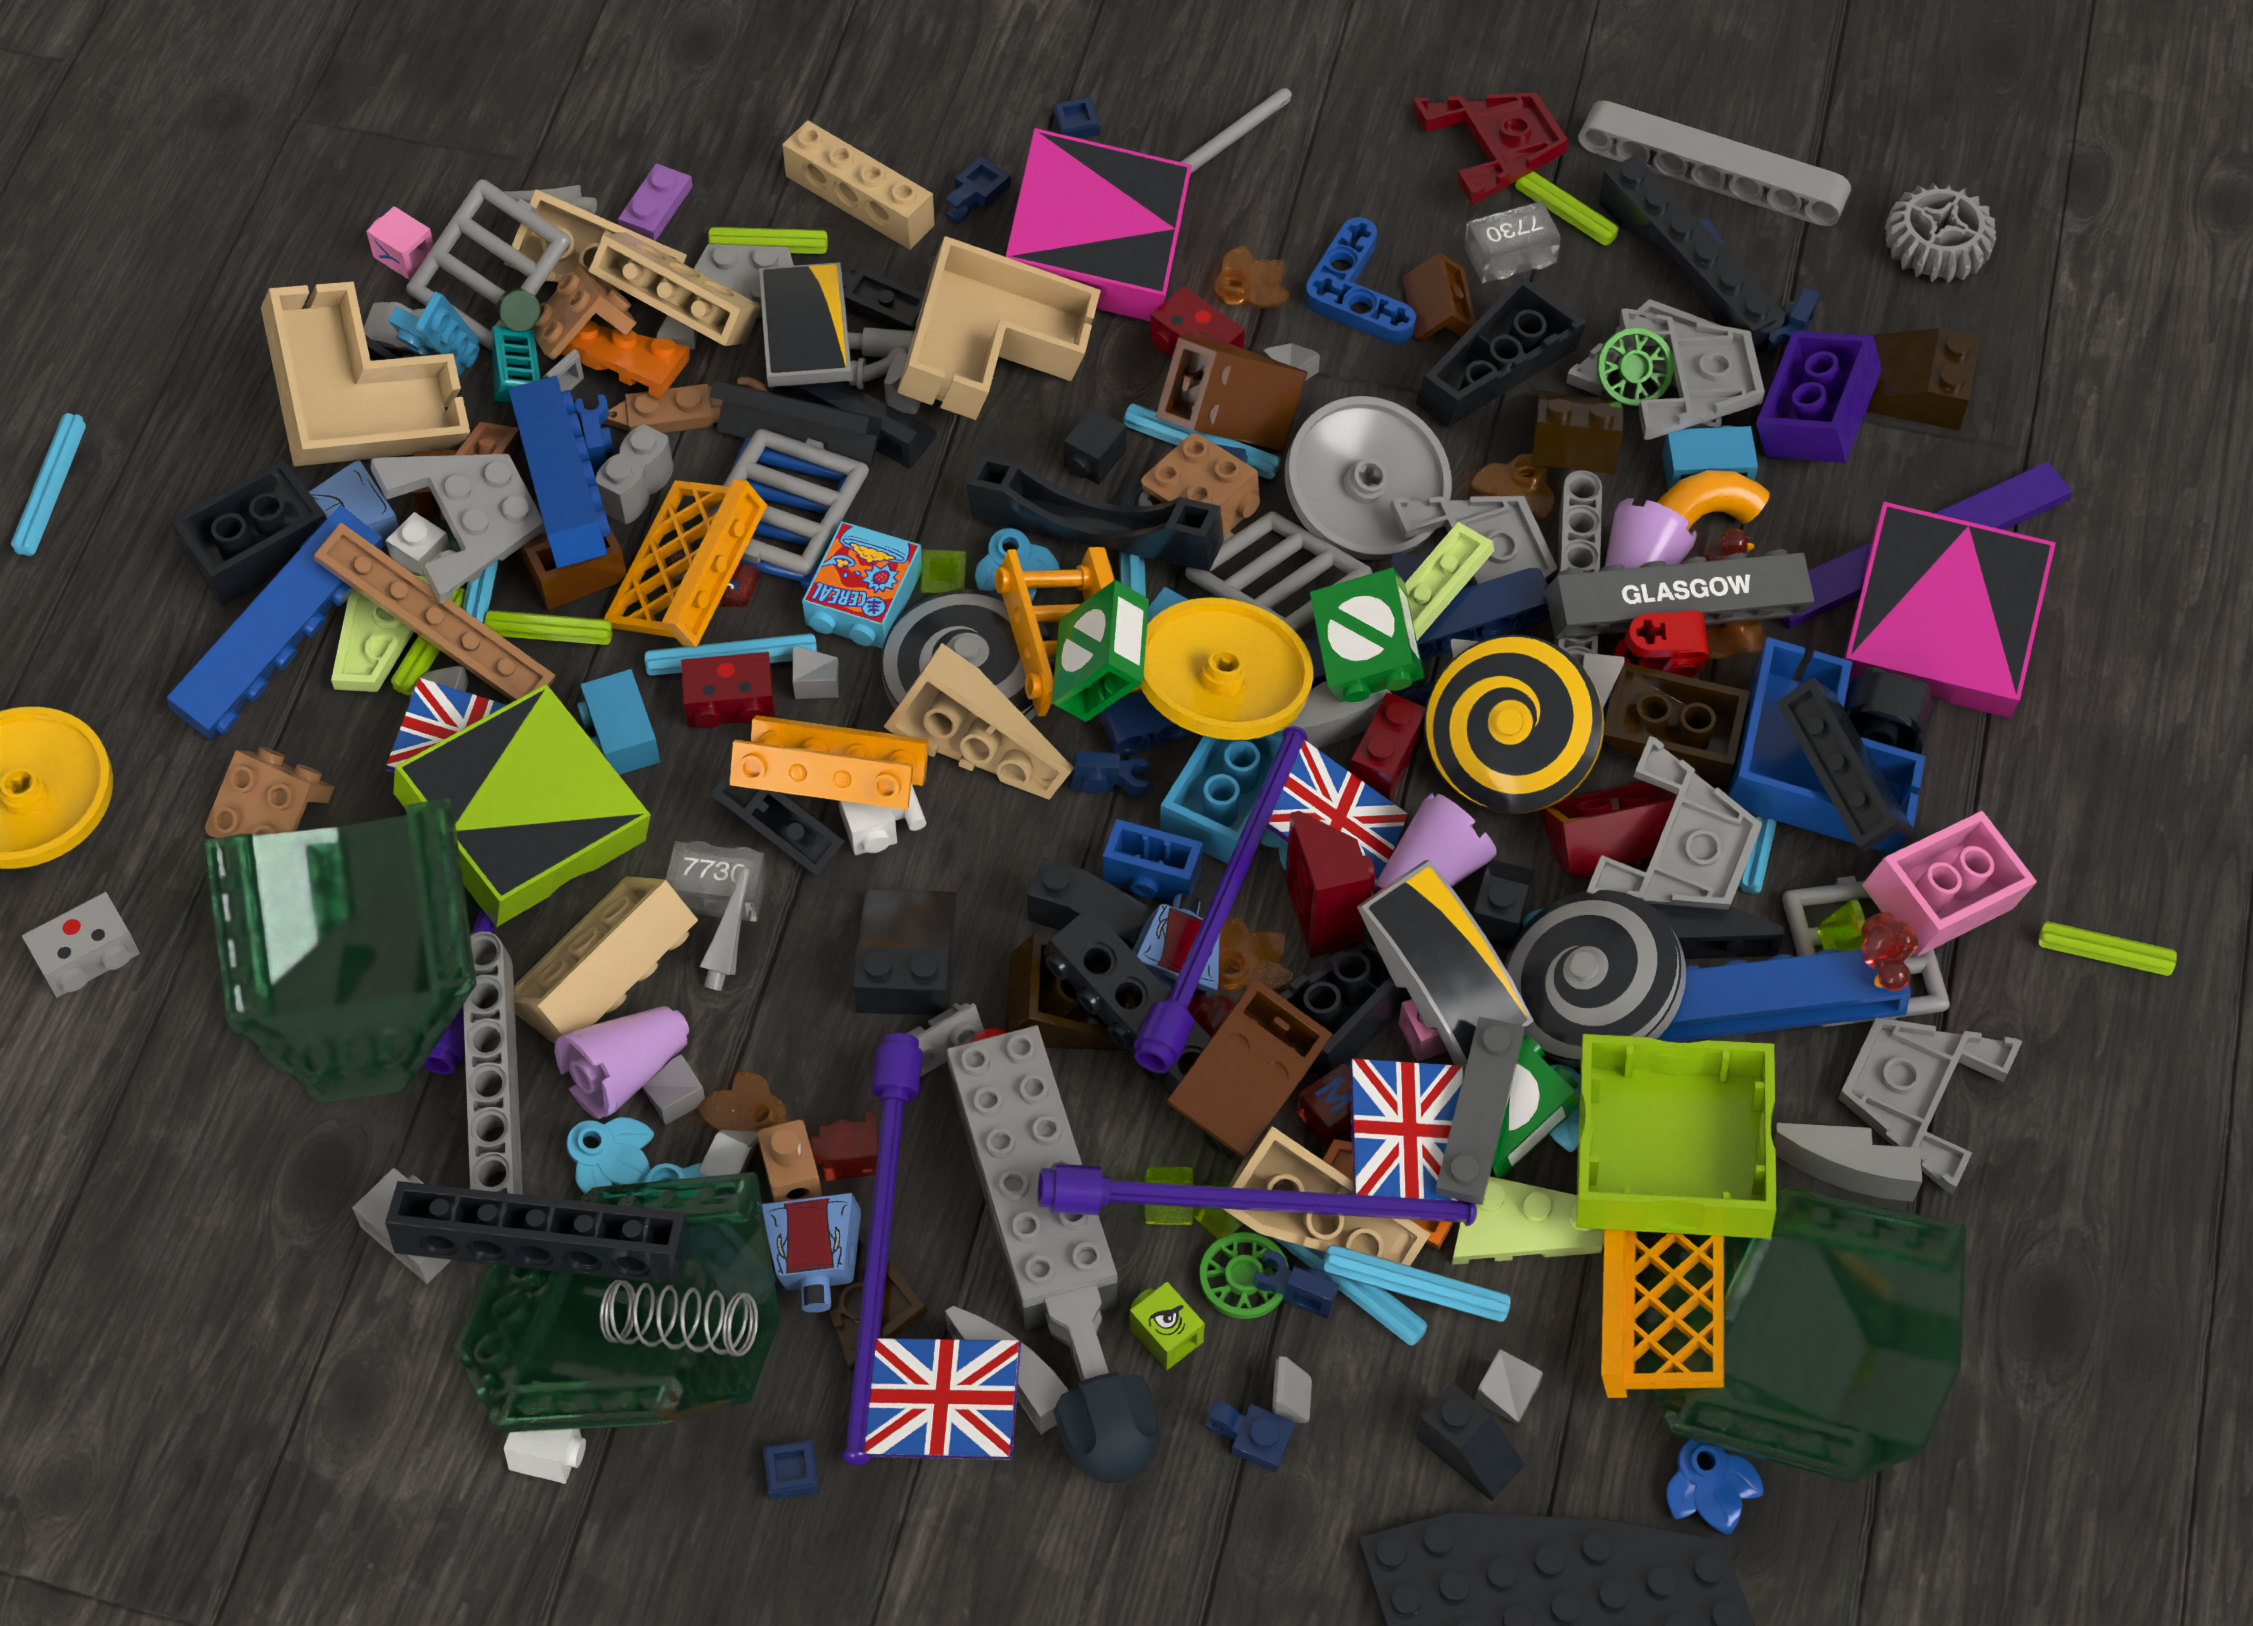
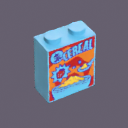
M841 521L802 600L805 625L823 634L833 633L849 638L862 646L872 645L883 649L887 635L901 617L923 570L921 545Z

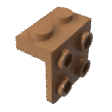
M579 263L573 272H568L561 278L557 290L547 302L540 304V317L530 330H534L535 339L544 354L553 360L558 357L595 313L627 335L636 324V321L628 311L631 304L618 293L620 291L619 288L590 273L588 269Z
M1198 433L1190 434L1146 473L1141 480L1143 490L1163 503L1182 497L1220 506L1224 536L1231 532L1241 520L1250 517L1260 504L1258 471Z
M260 747L258 752L235 750L206 822V833L268 864L279 865L287 855L307 803H329L335 787L321 781L322 773L301 764H297L296 768H293L283 763L285 756L272 749Z

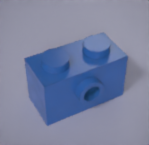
M1116 819L1103 854V880L1115 887L1132 891L1135 895L1145 899L1159 898L1173 902L1174 897L1178 894L1193 895L1202 870L1203 842Z

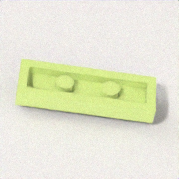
M1457 522L1405 582L1417 641L1494 552L1492 540L1460 522Z

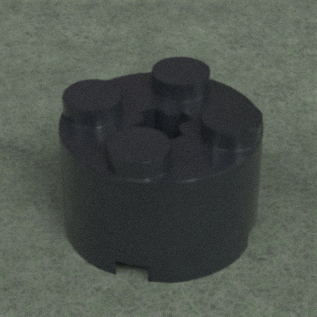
M1868 667L1862 671L1861 676L1854 679L1848 686L1844 710L1860 737L1922 754L1934 712V705L1930 697L1931 688L1926 682L1916 679L1911 680L1899 674L1885 672L1878 667Z

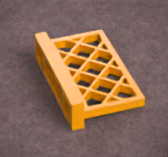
M734 479L730 487L675 480L604 619L611 621L613 629L674 637L683 646L697 648L768 505L749 482L745 480ZM684 495L695 497L696 502L677 512V508ZM722 501L717 513L710 517L708 509ZM701 513L704 521L685 532L682 524ZM676 529L678 537L659 547L663 536ZM705 535L699 549L693 552L690 544ZM683 549L686 556L667 567L665 559ZM658 564L660 572L642 583L641 579L645 571ZM687 571L681 584L674 587L672 579ZM665 584L668 592L649 603L646 595ZM640 600L642 608L624 617L623 614L626 608ZM669 606L662 622L656 621L654 615Z
M1604 1229L1601 1375L1607 1398H1627V1389L1724 1388V1236H1711L1698 1248L1683 1234L1666 1233L1660 1241L1649 1249L1637 1239V1231ZM1676 1241L1691 1255L1673 1270L1659 1256ZM1712 1250L1713 1260L1709 1256H1707ZM1637 1251L1642 1255L1638 1260ZM1701 1262L1713 1272V1278L1697 1290L1683 1276ZM1652 1263L1666 1277L1652 1290L1648 1291L1637 1282V1275ZM1674 1284H1677L1691 1297L1675 1312H1672L1658 1298ZM1636 1293H1637L1640 1297H1642V1299H1640L1637 1303H1636ZM1712 1293L1713 1303L1707 1298ZM1700 1304L1713 1315V1321L1697 1333L1683 1319ZM1649 1306H1652L1666 1320L1648 1335L1636 1324V1318ZM1676 1327L1690 1341L1672 1356L1658 1341ZM1712 1336H1713V1346H1712L1710 1343L1707 1342V1340H1708L1709 1338H1711ZM1636 1337H1638L1641 1340V1342L1637 1346ZM1700 1347L1713 1359V1372H1691L1682 1363ZM1649 1349L1653 1350L1666 1362L1655 1373H1635V1362Z

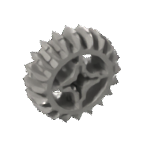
M1932 183L1927 190L1917 185L1912 193L1904 192L1900 200L1896 201L1895 205L1892 206L1885 226V234L1887 235L1886 247L1891 249L1892 259L1901 260L1902 270L1914 269L1916 278L1921 274H1926L1930 276L1931 283L1937 277H1942L1947 283L1954 276L1964 281L1969 273L1976 274L1982 267V264H1985L1990 258L1996 241L1995 218L1989 216V206H1979V196L1967 197L1965 188L1956 192L1951 190L1950 184L1944 189H1939Z

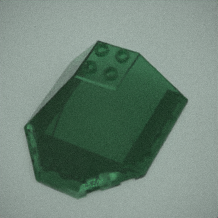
M452 798L406 805L407 815L342 827L254 836L252 834H237L203 841L226 1022L238 1035L244 1034L260 1048L259 1053L285 1075H292L306 1087L307 1090L305 1092L317 1103L406 1091L477 985Z
M754 1172L593 1187L580 1197L583 1202L686 1213L691 1246L682 1284L672 1285L493 1264L484 1275L453 1347L456 1357L464 1365L468 1373L467 1377L476 1394L490 1413V1420L500 1433L659 1425L751 1402L781 1320L758 1176ZM615 1280H627L632 1285L635 1294L643 1283H649L653 1288L655 1296L654 1311L648 1329L642 1337L648 1342H656L661 1339L656 1323L657 1302L661 1291L667 1285H672L677 1292L678 1310L675 1323L666 1340L671 1344H680L685 1341L680 1327L681 1303L685 1293L690 1288L695 1287L701 1298V1314L696 1331L689 1342L695 1347H703L708 1344L704 1331V1310L710 1294L714 1290H719L724 1297L726 1310L731 1298L737 1293L742 1292L749 1293L755 1300L758 1310V1327L750 1350L739 1357L732 1356L729 1353L719 1355L711 1347L703 1352H694L687 1344L680 1349H670L664 1342L656 1347H648L640 1339L633 1344L609 1342L604 1337L600 1328V1305L608 1286ZM622 1285L619 1286L614 1301V1321L619 1335L625 1326L628 1315V1296L626 1289ZM647 1287L642 1289L638 1299L637 1322L640 1332L644 1328L650 1310V1292ZM671 1290L665 1292L661 1305L663 1335L667 1331L673 1313L674 1298ZM694 1292L689 1294L684 1312L687 1337L694 1325L697 1312V1299ZM718 1295L713 1296L709 1307L708 1329L711 1339L716 1331L720 1317V1299ZM743 1299L738 1302L732 1317V1344L739 1335L744 1318ZM749 1307L746 1329L740 1342L734 1348L736 1351L741 1349L746 1340L749 1329ZM608 1313L609 1330L611 1332V1335L613 1337H616L614 1331L612 1330ZM634 1325L626 1339H633L638 1336ZM721 1327L718 1337L713 1344L719 1350H726Z
M1784 1187L1776 1191V1214L1771 1239L1724 1236V1388L1654 1389L1672 1433L1682 1438L1851 1483L1923 1453L1961 1368L1965 1225L1790 1187ZM1701 1235L1691 1240V1242L1699 1248L1712 1235ZM1675 1241L1662 1253L1660 1258L1674 1270L1691 1254ZM1713 1250L1707 1255V1256H1709L1712 1260H1713ZM1699 1262L1683 1278L1699 1290L1713 1278V1272ZM1655 1267L1645 1289L1648 1291L1652 1290L1666 1275ZM1674 1284L1658 1300L1672 1312H1675L1691 1296L1677 1284ZM1712 1293L1707 1298L1713 1303ZM1699 1304L1683 1321L1699 1333L1713 1321V1315ZM1649 1306L1636 1318V1324L1649 1335L1666 1318L1652 1306ZM1674 1327L1658 1343L1674 1356L1690 1339L1678 1328ZM1713 1336L1707 1340L1712 1346ZM1636 1337L1637 1346L1641 1342V1340L1638 1337ZM1700 1347L1682 1363L1691 1372H1713V1359ZM1651 1349L1641 1356L1646 1373H1655L1666 1363Z

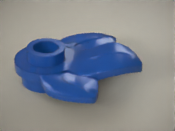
M1703 1436L1690 1439L1681 1447L1677 1459L1679 1470L1670 1479L1666 1488L1667 1504L1674 1519L1684 1518L1697 1510L1709 1526L1724 1535L1730 1534L1739 1521L1742 1509L1741 1499H1752L1763 1495L1761 1478L1747 1459L1742 1456L1726 1454L1723 1447L1717 1441ZM1700 1452L1706 1453L1710 1457L1711 1466L1708 1470L1701 1469L1697 1464V1456Z

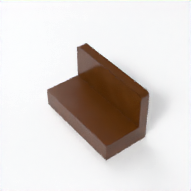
M1437 252L1403 276L1402 280L1407 304L1414 310L1416 315L1414 337L1417 340L1423 342L1444 327L1463 336L1476 323L1463 266Z

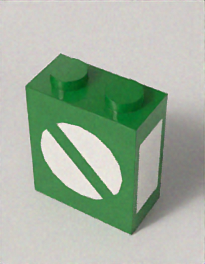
M1394 567L1310 592L1328 688L1340 702H1360L1367 699L1371 693L1385 689L1392 691L1402 690L1411 686L1413 681L1424 679L1406 586Z
M1114 580L1059 620L1052 704L1087 722L1143 683L1149 607L1148 598Z
M1527 1034L1523 1038L1492 1165L1491 1175L1495 1178L1502 1179L1579 1107V1100L1574 1090L1578 1087L1576 1081L1559 1065L1553 1070L1542 1059L1545 1055L1543 1049Z

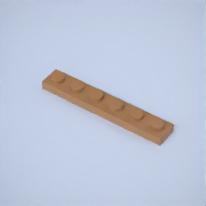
M343 523L336 527L314 554V561L512 702L545 684L550 686L555 680V674L450 599L439 604L430 585Z

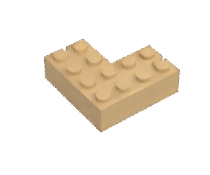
M945 236L932 266L897 393L933 405L935 399L942 401V409L976 420L989 393L998 357L1072 381L1085 355L1092 327L1091 323L1094 319L1101 290Z
M354 281L316 284L307 302L308 309H302L309 294L307 285L269 288L262 303L261 311L294 467L412 455L413 452L429 451L432 449L459 450L470 434L463 397H456L461 387L453 353L370 361Z

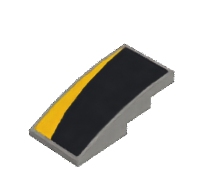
M841 263L759 268L768 387L852 381Z
M1424 860L1357 906L1396 987L1407 988L1426 1028H1437L1454 1065L1463 1066V1069H1466L1479 1016L1525 1027L1534 1021L1513 980L1487 937L1463 902L1430 860Z

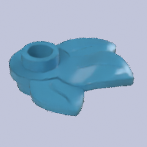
M1005 528L997 531L991 537L988 545V555L978 563L975 580L978 589L996 591L995 572L998 567H1001L1007 553L1002 548V545L1008 542L1015 544L1018 549L1017 555L1022 571L1060 570V567L1054 555L1047 548L1030 544L1026 535L1019 530ZM1027 588L1031 602L1036 595L1037 588Z

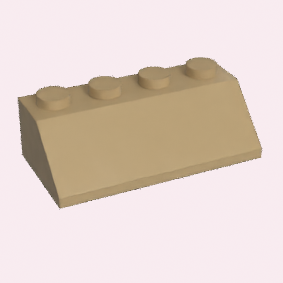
M626 876L514 985L515 1014L552 1043H555L559 1037L569 1031L594 1025L605 1013L614 1011L625 1001L627 997L625 993L637 981L646 979L657 969V961L668 950L677 948L688 938V930L698 919L665 879Z

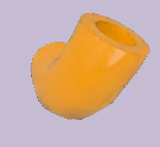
M1706 470L1679 480L1656 503L1671 508L1690 522L1687 530H1689L1701 516L1710 512H1724L1741 524H1747L1764 508L1769 499L1770 492L1758 482L1735 471Z

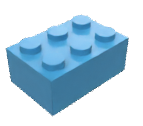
M1282 731L1249 740H1224L1203 736L1161 804L1160 831L1203 842V853L1228 864L1283 740Z

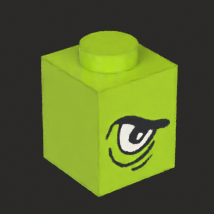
M1168 1282L1164 1283L1157 1290L1153 1288L1145 1290L1133 1301L1132 1309H1130L1129 1329L1166 1371L1204 1342L1205 1323Z

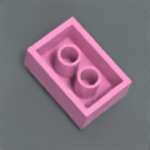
M1980 811L1884 857L1862 886L1913 955L1918 957L2014 909L2037 881L1985 813Z

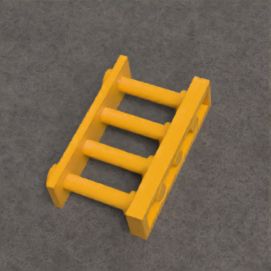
M1088 547L1081 565L1071 570L1022 571L1016 549L1007 550L1001 567L996 569L995 587L998 593H1002L1026 676L1025 692L1028 699L1033 700L1037 717L1046 716L1052 703L1054 676L1052 675L1048 658H1056L1057 640H1042L1038 623L1059 622L1061 618L1081 604L1032 606L1027 588L1077 587L1079 591H1082L1085 601L1114 581L1105 547ZM1140 685L1122 698L1143 692Z
M756 715L752 719L751 742L733 741L730 785L908 810L911 783L912 785L923 786L926 780L930 739Z

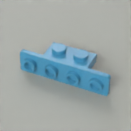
M436 291L433 293L420 318L396 306L388 319V322L398 332L396 338L407 345L406 349L412 354L419 357L453 353L458 375H461L465 367H471L479 354L478 337L445 296Z

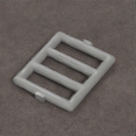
M481 179L475 183L407 284L406 290L410 296L427 306L434 292L426 286L438 268L441 267L497 305L499 298L505 291L449 254L463 233L526 275L527 279L520 288L535 296L570 245V237L537 215V209L520 198L517 201L487 180ZM485 199L550 242L537 263L472 220ZM453 306L478 337L479 343L492 351L491 331ZM500 319L495 324V326L507 327Z
M766 429L756 430L723 486L730 487L734 479L746 481L748 478L829 506V509L821 523H817L767 506L760 521L811 538L801 556L751 538L742 556L743 560L757 565L763 560L803 575L810 574L869 473L868 466L863 462L825 450L822 442L810 438L804 443ZM765 447L848 476L839 492L756 464ZM722 501L709 508L710 517L717 513Z
M1271 511L1237 534L1227 533L1209 572L1187 567L1185 575L1188 580L1218 598L1246 602L1274 614L1296 632L1315 619L1311 600L1286 618L1272 611L1271 608L1332 566L1348 574L1335 584L1372 574V570L1359 560L1313 535L1280 514ZM1271 530L1286 538L1224 581L1210 573ZM1301 548L1316 555L1315 558L1255 599L1240 591Z
M1855 876L1837 878L1834 885L1788 890L1782 896L1784 910L1798 957L1816 954L1814 949L1816 945L1898 935V933L1886 918L1813 928L1808 927L1803 906L1871 898L1862 886L1865 881L1856 882ZM1934 949L1918 957H1903L1906 975L1922 973L1928 995L1911 997L1906 1015L1883 1018L1896 1020V1018L1946 1011L1950 1002ZM1875 1019L1858 1020V1021H1850V1022H1841V1023L1825 1024V1025H1819V1026H1821V1027H1830V1026H1838V1025H1845V1024H1853V1023H1861V1022L1875 1021Z

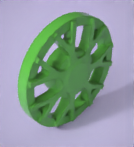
M1645 328L1621 330L1613 334L1600 349L1596 364L1599 383L1610 398L1620 401L1623 405L1639 406L1640 400L1658 399L1665 393L1672 381L1674 371L1671 350L1667 343L1651 330ZM1633 334L1635 350L1626 352L1622 337ZM1638 335L1644 336L1641 342L1639 341ZM1648 338L1658 345L1650 356L1641 350ZM1616 341L1618 342V347L1613 345ZM1609 349L1621 355L1618 365L1605 360ZM1660 350L1662 351L1664 357L1657 356ZM1665 360V374L1652 373V361ZM1618 370L1622 379L1611 386L1606 374ZM1658 377H1664L1662 383L1658 381ZM1648 378L1658 388L1650 396L1641 384ZM1626 382L1635 384L1633 399L1622 396ZM1639 393L1643 395V399H1639Z
M1249 1232L1229 1234L1214 1242L1204 1254L1200 1265V1285L1207 1301L1219 1312L1239 1319L1257 1318L1274 1310L1281 1303L1284 1295L1272 1291H1262L1253 1284L1256 1272L1266 1276H1272L1276 1273L1275 1269L1271 1266L1263 1269L1259 1261L1263 1257L1265 1250L1280 1253L1287 1262L1285 1255L1274 1242L1264 1236ZM1237 1243H1252V1256H1238ZM1233 1244L1232 1251L1226 1248L1227 1246ZM1256 1245L1263 1247V1249L1257 1251ZM1219 1251L1231 1259L1226 1268L1212 1260ZM1208 1266H1211L1213 1269H1215V1270L1207 1271V1270H1208ZM1225 1277L1227 1285L1213 1289L1210 1288L1207 1278ZM1231 1291L1241 1296L1237 1307L1223 1302ZM1257 1292L1261 1295L1265 1304L1252 1308L1247 1296Z

